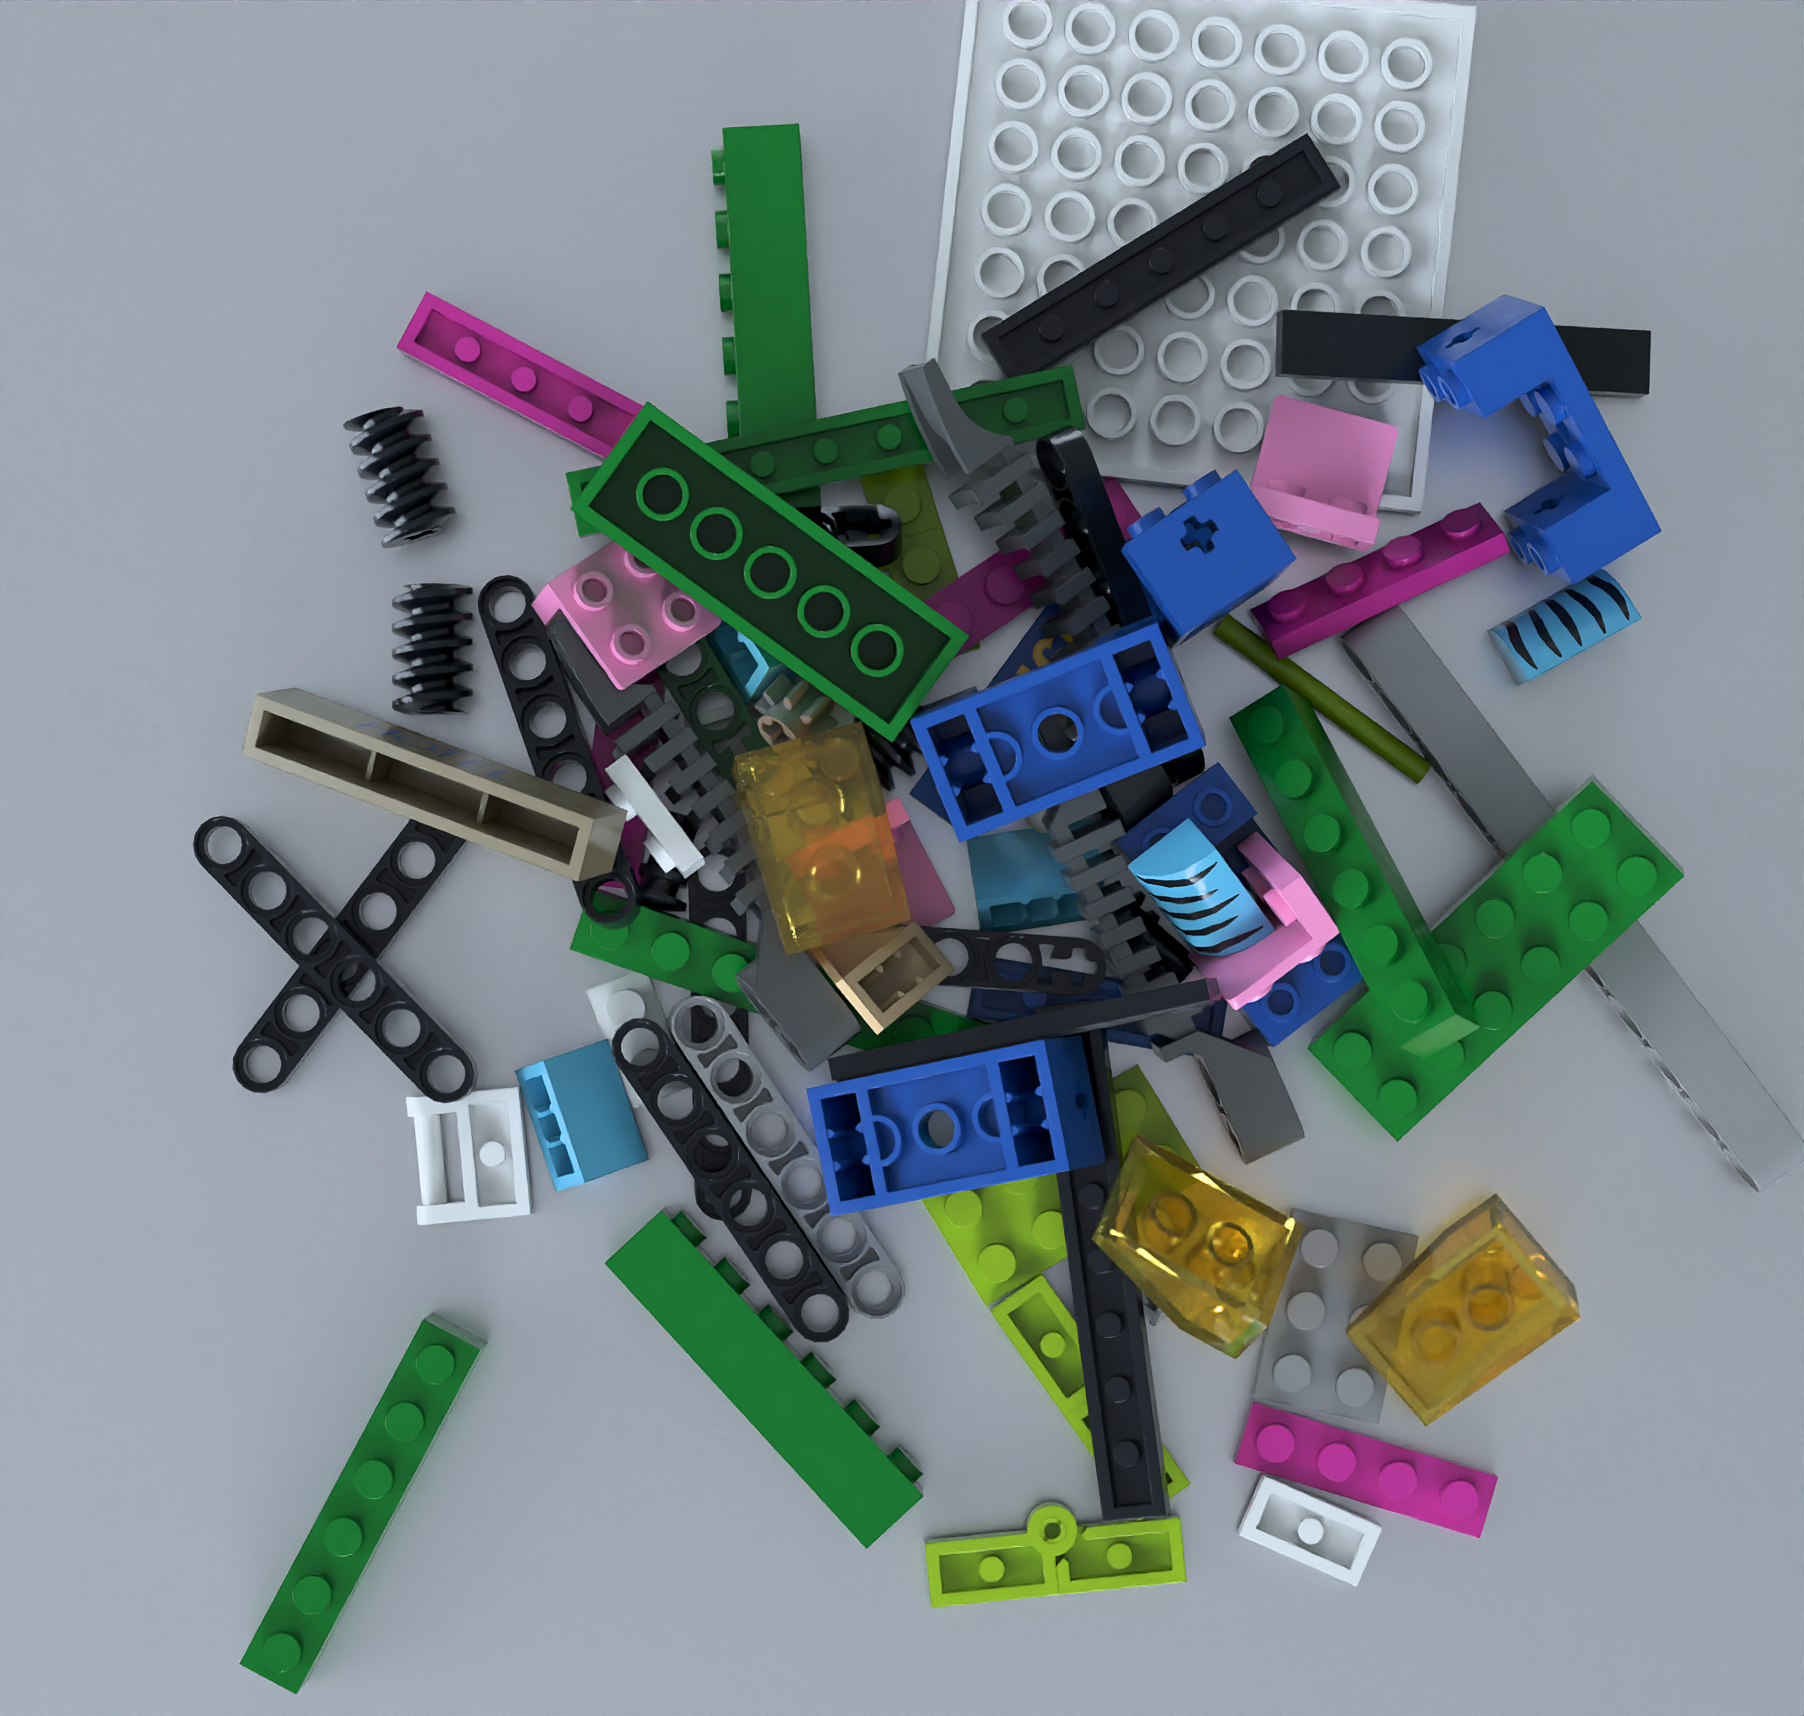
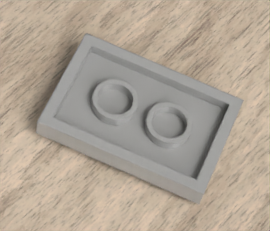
M1291 1208L1251 1395L1255 1398L1379 1425L1419 1236Z

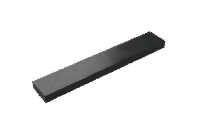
M1306 133L981 334L980 338L1006 379L1052 369L1334 195L1340 190L1341 186L1312 139Z
M1283 309L1277 312L1275 377L1424 385L1419 369L1425 366V363L1416 347L1460 320ZM1554 325L1590 394L1635 397L1649 394L1651 331Z
M1205 978L828 1058L832 1081L841 1082L1028 1042L1059 1038L1218 1004L1221 997L1217 978Z

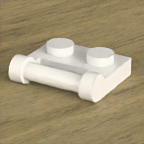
M520 1086L472 1091L470 1095L461 1101L451 1103L436 1102L426 1095L406 1097L408 1117L414 1116L419 1163L422 1205H416L418 1225L523 1216L533 1213ZM456 1112L465 1201L448 1202L440 1114Z

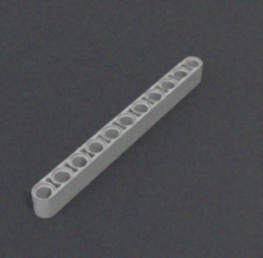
M1398 605L1360 622L1339 638L1343 649L1424 758L1432 763L1431 767L1501 859L1554 811L1553 807L1429 643ZM1636 920L1585 968V971L1737 1172L1755 1192L1761 1194L1804 1161V1140L1646 930Z

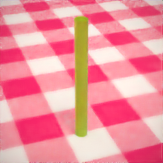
M1228 613L1213 632L1216 637L1281 685L1284 684L1308 700L1315 710L1416 784L1424 778L1431 768V762L1291 659L1285 657L1278 660L1265 640Z

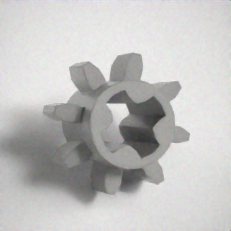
M780 674L765 690L763 697L755 704V709L763 714L758 720L759 731L763 738L780 752L791 754L801 746L807 754L812 755L827 739L829 733L838 725V721L829 715L834 709V700L801 676L791 683L789 678L784 674Z

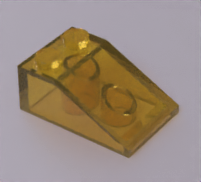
M862 721L739 754L734 757L731 772L786 956L911 921V914L881 785Z
M1136 1134L1131 1140L1091 1239L1179 1329L1226 1355L1237 1359L1269 1326L1305 1226Z
M1496 1193L1445 1229L1345 1328V1334L1419 1420L1427 1426L1581 1317L1574 1284Z

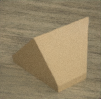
M915 920L908 926L797 934L835 985L877 1035L956 970Z

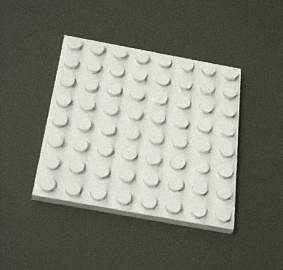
M966 0L925 363L935 358L951 390L1006 379L981 340L980 336L982 333L1308 133L1341 186L1337 193L1052 369L1073 365L1086 426L1085 430L1080 432L1088 442L1102 479L1109 477L1116 478L1118 481L1187 488L1213 470H1216L1221 479L1237 469L1250 488L1273 401L1276 396L1284 395L1396 426L1399 433L1378 510L1420 514L1423 510L1435 400L1426 386L1275 377L1277 312L1284 309L1443 319L1477 7L1421 0ZM1037 440L1015 445L1019 454L1027 452L1035 467L1029 471L1041 472L1036 456L1035 445Z

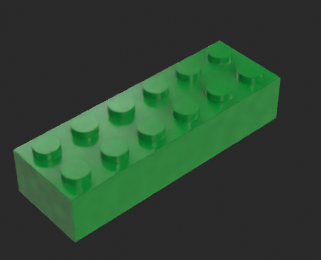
M648 401L570 508L574 513L890 742L894 741L969 637L960 628Z
M1592 774L1429 927L1479 1022L1480 1028L1424 1060L1399 1048L1368 986H1366L1312 1037L1307 1049L1398 1142L1684 877L1683 867Z

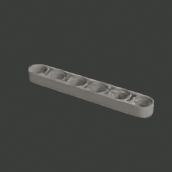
M688 996L681 999L671 1009L668 1017V1032L672 1041L845 1297L847 1304L855 1312L870 1319H883L894 1314L901 1306L905 1297V1283L900 1272L860 1212L831 1217L817 1147L726 1010L716 1000L707 996ZM695 1005L708 1008L715 1018L713 1035L702 1043L689 1041L683 1035L680 1028L683 1014ZM730 1059L743 1061L751 1073V1081L748 1088L737 1096L724 1094L716 1083L718 1068L723 1062ZM766 1112L778 1114L786 1125L784 1140L772 1149L760 1148L752 1137L754 1120ZM801 1165L812 1166L821 1178L819 1193L807 1202L795 1201L787 1190L789 1174ZM836 1218L849 1220L856 1231L854 1246L848 1252L841 1255L829 1253L822 1242V1233L825 1226ZM871 1271L883 1272L891 1283L889 1298L878 1307L865 1306L857 1294V1286L860 1279Z

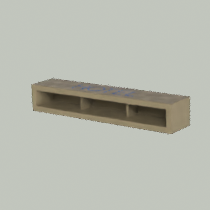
M295 687L257 693L255 695L241 755L577 882L612 872L628 810Z

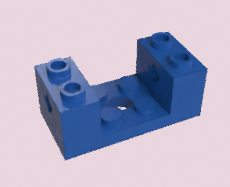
M1503 294L1416 347L1425 363V366L1419 369L1420 377L1429 393L1437 402L1445 400L1446 403L1451 404L1456 410L1463 409L1486 418L1519 398L1531 416H1540L1548 431L1549 436L1543 439V443L1554 464L1562 472L1568 469L1567 473L1504 511L1513 527V530L1507 533V538L1523 564L1527 566L1532 563L1544 575L1552 574L1575 585L1662 531L1544 306Z
M1237 469L1221 479L1216 470L1209 472L1182 491L1187 501L1175 508L1167 516L1160 507H1157L1127 528L1132 538L1125 542L1121 552L1140 580L1152 615H1158L1171 650H1174L1270 586L1297 559Z
M1157 614L1096 637V643L1091 647L978 691L977 687L973 686L918 708L910 719L959 843L1206 746L1204 730ZM1064 714L1074 721L1078 735L1070 747L1063 750H1054L1047 747L1041 741L1039 725L1047 716Z
M1219 762L1209 767L1175 793L1168 801L1129 829L1126 835L1110 843L1117 854H1123L1127 865H1129L1189 817L1217 849L1244 888L1252 893L1255 901H1258L1259 898L1241 875V872L1247 869L1249 865L1236 846L1257 831L1277 851L1254 821L1253 817L1258 814ZM1339 933L1326 943L1325 948L1318 956L1310 961L1296 965L1275 981L1273 987L1265 996L1254 1002L1246 1003L1237 1011L1252 1030L1255 1028L1258 1030L1267 1046L1275 1047L1359 983L1363 977Z
M1081 1035L1043 1039L806 1089L831 1217L1107 1163ZM937 1110L946 1112L954 1123L953 1139L945 1147L936 1144L928 1131L930 1117Z

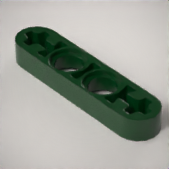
M705 637L695 642L701 651V663L692 674L686 676L673 674L667 669L666 663L656 668L692 730L698 736V740L706 753L708 752L717 763L716 769L721 778L728 780L736 790L735 793L747 797H756L766 793L774 785L778 777L779 763L770 744L761 735L756 721ZM712 695H723L729 698L734 706L732 722L721 730L705 728L698 718V709L701 702ZM745 725H748L752 731L751 736L740 738L745 749L752 757H758L763 754L767 760L759 768L763 778L754 784L747 777L734 779L732 772L739 767V761L729 745L721 754H718L714 748V744L735 737Z

